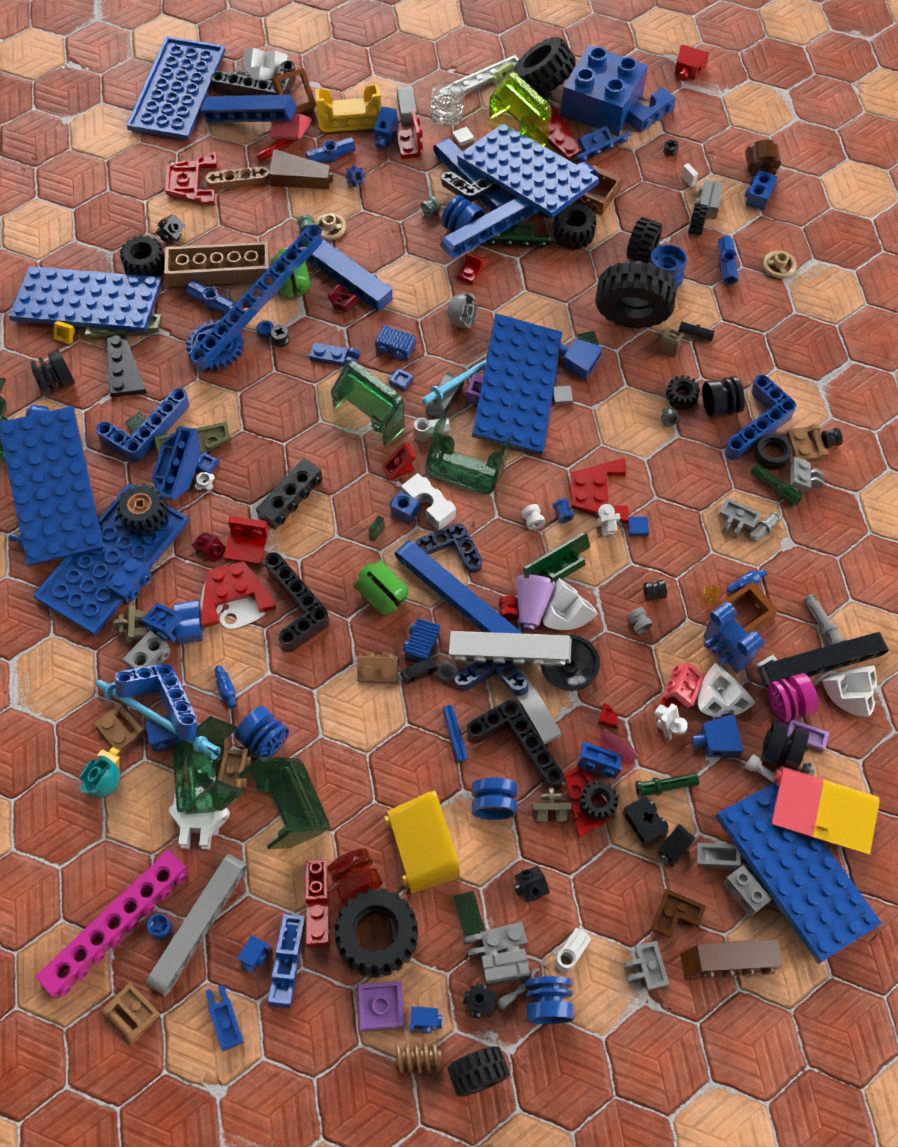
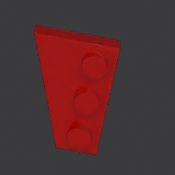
M579 766L564 774L578 838L615 818L613 814L611 818L608 817L605 821L601 819L598 822L595 818L593 820L589 819V815L585 816L584 810L581 811L580 808L581 793L583 788L588 786V783L592 782L593 784L594 782L588 772ZM595 794L591 797V802L595 807L603 808L606 806L607 803L601 794Z

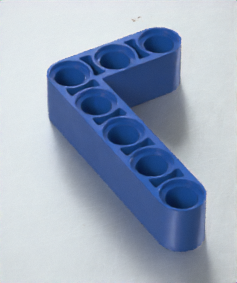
M758 375L755 378L751 393L768 411L729 439L725 455L731 460H737L754 448L763 436L774 433L790 421L794 414L796 402L765 375Z
M183 388L174 389L132 436L107 421L100 422L96 426V431L101 443L132 462L141 461L156 445L155 437L165 435L189 408L190 402L187 392Z
M159 664L116 673L115 694L117 696L127 698L158 692L179 739L191 741L196 738L197 717L171 665Z

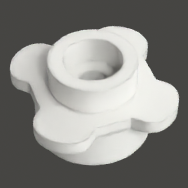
M207 472L198 474L196 476L197 483L195 488L197 490H212V481L215 479L214 475Z

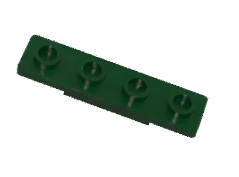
M519 222L501 232L500 236L496 235L485 242H487V245L503 243L505 246L520 244V246L527 247L530 244H537L538 247H547L551 243V238L534 237V223Z
M586 532L579 534L523 567L525 578H529V575H545L552 582L556 583L559 578L563 579L585 566V559L579 554L590 548L588 534Z

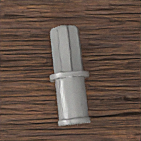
M772 512L764 521H760L759 526L749 534L750 540L758 542L766 534L771 533V529L781 521L779 514Z

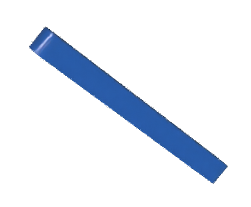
M582 162L577 165L596 177L598 176V172L588 163ZM517 197L445 236L441 240L440 246L452 258H455L540 212V210Z
M309 225L191 351L190 357L195 369H206L285 284L288 277H291L294 271L301 267L321 245L323 240L322 231L318 225ZM199 357H202V358H203V359L200 360V361H197V360H196V359L199 358Z

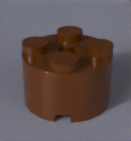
M759 140L754 142L755 145L751 148L748 146L745 150V157L750 176H756L759 170L775 175L777 173L776 170L781 165L778 144H774L772 140Z

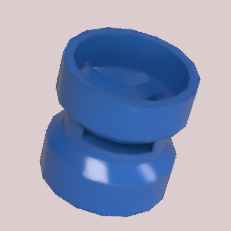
M155 914L148 920L147 927L154 938L165 940L170 937L173 926L165 915Z

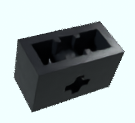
M646 795L624 807L622 813L645 849L666 837L669 832L668 823L663 817L660 818L656 812L657 807L655 803L649 800Z

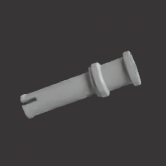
M811 594L804 598L803 601L821 628V635L826 637L829 644L833 645L846 641L837 631V625L831 623L816 596Z

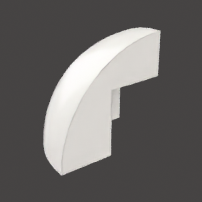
M256 48L244 49V63L248 74L251 77L264 80L274 78L281 63L286 61L288 56L278 51L264 52Z
M559 578L555 583L554 590L544 612L543 623L552 629L571 630L587 624L598 613L587 600L577 594V590Z
M717 663L706 674L698 694L700 711L714 717H721L722 714L729 713L737 715L755 704L749 693Z
M875 665L842 671L822 681L829 697L843 710L864 717H869L872 714L875 706L873 693L874 690H877Z

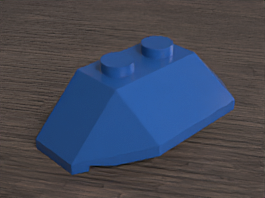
M179 426L162 444L152 475L154 487L160 491L163 498L175 500L191 486L201 454L197 430L194 428Z

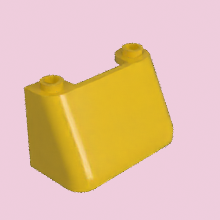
M379 84L367 85L363 92L364 98L332 100V94L328 89H315L319 128L323 132L374 129L381 108Z
M435 790L387 811V816H384L387 829L391 828L394 833L405 869V875L402 876L405 888L409 887L411 894L460 879L459 863Z

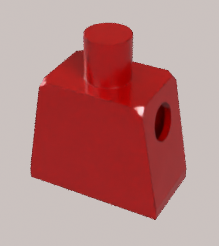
M681 44L675 74L678 75L681 81H685L687 78L696 79L707 66L709 53Z

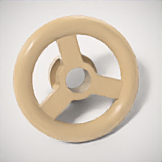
M334 213L323 214L314 222L315 225L319 226V223L323 221L322 239L325 240L340 238L345 233L347 227L345 220L340 215ZM334 229L340 230L338 233L334 235H327L330 231H333Z
M772 251L763 259L764 270L775 278H787L795 272L797 267L794 257L784 251ZM789 260L791 262V269L787 272L785 265ZM768 265L775 266L779 269L780 273L772 271Z

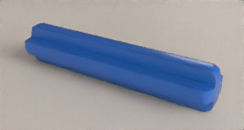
M452 705L444 706L443 714L457 762H465L468 756Z

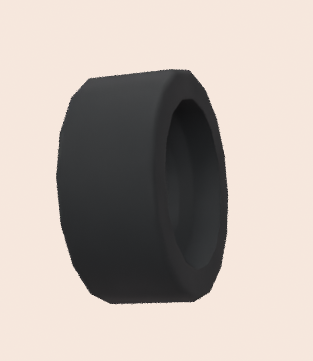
M779 434L763 436L755 449L757 462L762 467L770 470H777L786 466L792 454L790 442ZM767 445L777 446L783 451L784 456L778 459L770 458L763 452V447Z

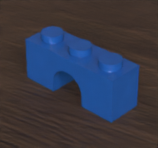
M661 87L651 94L649 107L639 103L629 110L627 123L640 133L645 129H649L652 124L660 121L663 116L673 111L676 97Z

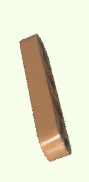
M262 166L217 171L206 175L207 186L211 189L262 184L270 180L269 169ZM244 175H250L247 179L242 178ZM227 177H234L233 180H226Z

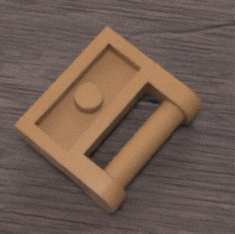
M818 424L787 430L786 435L795 457L804 459L807 462L825 460L829 457V452L825 450ZM808 435H813L818 450L817 453H814Z
M121 701L111 711L94 722L114 748L120 750V753L147 733V728L138 722L128 710V705ZM120 714L124 716L135 730L131 735L117 719V716Z
M130 982L101 1011V1014L105 1018H109L127 1037L126 1040L130 1045L134 1044L161 1015ZM118 1006L138 1024L134 1030L117 1014L115 1009Z

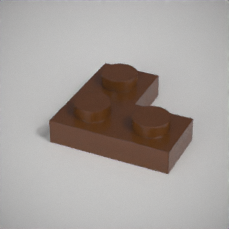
M665 889L650 930L671 939L678 919L699 927L706 905Z

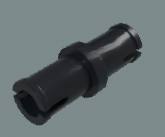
M681 321L678 330L679 332L693 335V338L699 337L711 342L715 333L714 330L700 327L699 324L693 325Z

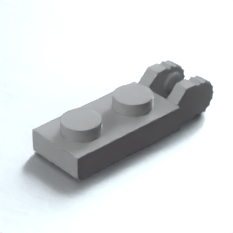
M522 921L464 938L465 944H472L481 940L483 947L469 950L467 952L468 957L482 955L492 950L500 952L509 947L528 944Z

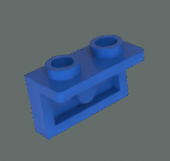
M130 556L106 584V587L122 597L125 603L129 604L137 598L142 587L149 583L152 575L146 565Z
M583 742L577 766L582 767L586 771L602 774L606 778L616 779L622 770V766H620L622 755Z

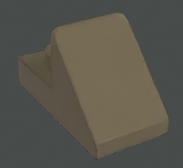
M668 328L661 338L659 352L675 357L685 333Z

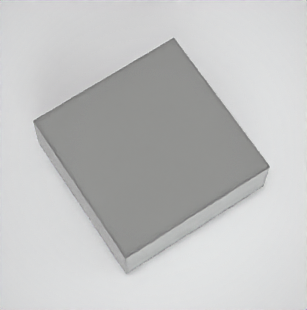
M571 386L553 388L555 405L573 404Z

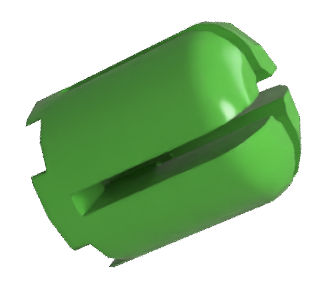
M287 248L278 250L279 253L276 256H274L273 259L271 257V265L286 251ZM306 261L293 274L298 297L305 295L311 285ZM290 276L278 290L286 298H294Z
M378 559L379 562L373 565L368 563L357 574L360 578L356 585L353 583V587L379 613L387 615L393 613L398 608L375 582L377 581L401 605L406 601L408 588Z

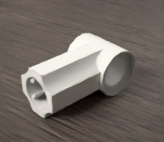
M418 418L414 422V438L418 441H426L432 436L450 434V424L447 418L435 420Z
M575 928L563 948L559 951L555 960V966L559 972L568 973L574 968L592 939L586 932ZM563 956L568 957L571 960V964L564 965L560 958Z

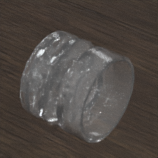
M441 82L434 86L431 93L429 113L434 123L450 127L457 125L462 120L465 99L464 90L459 85L451 82Z

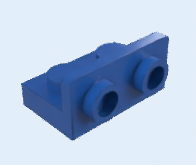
M156 603L142 621L146 624L147 627L145 629L148 632L151 630L162 640L166 641L168 639L175 642L176 638L171 632L178 626L183 616L168 607Z

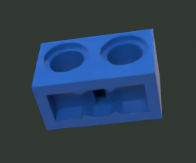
M759 170L757 175L751 179V188H747L745 205L765 210L778 176Z

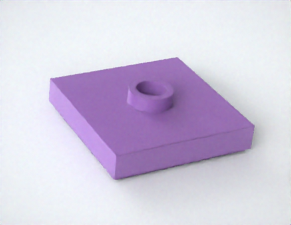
M402 981L357 985L360 1032L405 1028Z

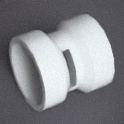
M537 504L529 505L521 512L523 518L527 520L526 525L529 530L539 529L546 522L544 517L540 515L541 510Z

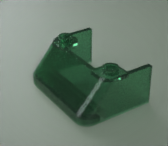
M350 360L344 366L331 389L333 407L337 408L346 400L371 418V427L375 432L382 434L383 445L387 446L405 429L404 401L396 391L358 363Z
M443 416L435 424L425 465L426 473L431 477L482 494H491L495 490L506 465L513 438L509 437L503 443L501 452H493L488 457V461L484 462L453 452L455 447L454 439L449 435L443 434L447 416Z
M209 716L197 727L196 737L204 736L210 743L220 747V754L214 752L218 756L216 759H211L206 754L195 751L193 744L188 741L181 740L176 745L173 751L176 808L178 812L190 815L223 811L244 794L243 789L216 779L215 762L223 756L225 749L224 740L236 731V726Z
M259 757L238 774L239 779L254 778L256 786L260 791L272 793L285 824V827L279 830L278 837L267 845L268 850L292 848L323 834L330 828L329 820L304 763L300 759Z

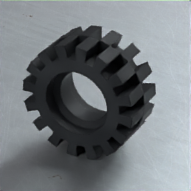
M694 204L689 234L702 235L708 205Z
M681 375L680 379L676 376L675 380L672 378L666 392V399L669 400L668 403L670 405L673 403L674 408L679 406V410H682V407L685 410L688 407L692 408L697 403L700 394L698 382L695 383L694 378L690 380V376L684 378V375ZM679 389H683L688 391L690 394L688 396L679 395L676 391Z
M595 780L593 784L592 782L588 783V786L583 788L580 797L581 811L584 810L585 816L589 815V819L593 820L595 818L598 822L601 819L605 821L608 817L611 818L619 802V796L616 794L617 790L615 788L612 789L610 783L606 785V781L603 780L601 783L598 780ZM595 794L604 795L607 799L606 806L603 808L595 807L591 802V797Z

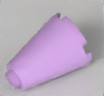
M519 575L516 580L519 624L523 626V629L534 630L540 625L554 590L555 582L550 583L549 578L537 575H529V578H523L524 575Z

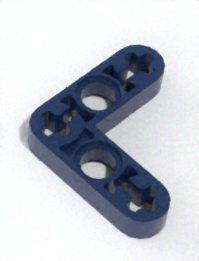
M456 523L422 536L415 542L428 555L454 545L467 571L477 573L482 569V558L463 524ZM458 530V532H461V535H458L455 531ZM443 536L446 538V541L438 543L436 538ZM421 544H424V546H427V548L424 549L423 547H421ZM467 544L471 547V550L467 552L462 551L461 546ZM470 556H472L473 561L477 563V566L471 564Z
M486 660L484 663L475 662L455 675L456 687L461 691L470 690L494 674L514 695L522 696L529 690L527 678L511 661H505L503 664L494 663L493 660ZM479 668L485 669V672L482 674H478L475 671ZM510 670L513 674L504 676L503 672Z

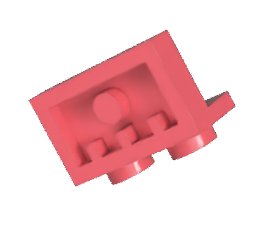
M689 662L673 668L672 676L665 686L666 690L663 697L668 699L674 696L689 708L694 705L705 676Z

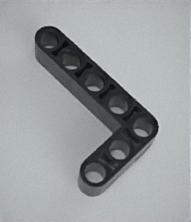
M290 60L283 61L277 73L283 71L284 74L289 73L290 69L295 68L294 62ZM216 71L211 75L213 90L219 94L229 96L277 95L270 80ZM296 76L280 81L284 95L290 94Z
M271 552L265 557L268 574L303 614V616L279 633V642L282 650L292 652L327 628L329 625L328 611L282 556L276 552ZM284 576H289L287 579H282ZM306 603H313L310 606H305ZM318 616H323V617H324V618L321 619V620H317V619H316ZM303 627L308 628L306 631H300ZM287 638L293 639L290 642H284Z
M505 701L468 723L467 738L472 743H480L508 728L547 789L553 787L554 791L561 787L564 775L561 768L516 701ZM513 710L515 714L509 715L505 711ZM491 719H495L498 721V723L493 725L490 724L488 721ZM523 726L526 730L518 731L516 727ZM479 729L481 732L479 734H473L471 730ZM533 742L537 746L530 748L527 746V743ZM545 759L548 763L541 765L538 763V760ZM556 776L559 780L552 782L548 777Z

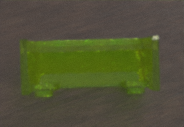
M515 72L507 74L490 96L489 117L493 118L506 110L520 123V133L543 146L549 143L551 108L549 104Z

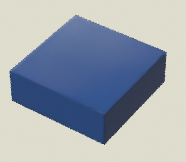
M398 368L389 380V384L405 392L414 377Z
M203 452L199 457L196 470L201 473L207 472L211 474L219 464V460Z
M648 516L629 517V536L649 535Z

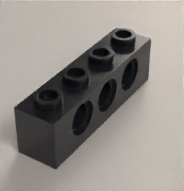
M303 458L256 508L258 518L262 521H267V525L273 529L283 525L287 516L291 512L296 511L300 502L308 498L315 486L320 485L323 479L321 468Z

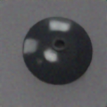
M567 635L572 640L570 663H565V666H555L553 663L545 662V665H540L545 679L554 687L565 691H578L586 688L596 679L600 669V658L596 648L588 640L576 635ZM570 666L572 670H567L565 667Z

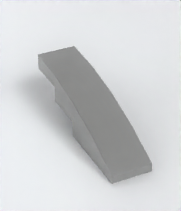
M520 669L519 671L527 678L522 669ZM527 678L528 692L522 696L514 695V698L544 744L562 736L543 700Z

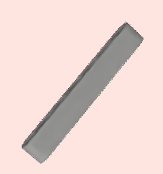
M230 854L223 859L146 981L147 986L164 996L171 991L242 879L248 864Z

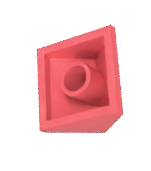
M294 113L291 121L271 122L270 137L271 139L300 140L311 124L312 119L305 115Z

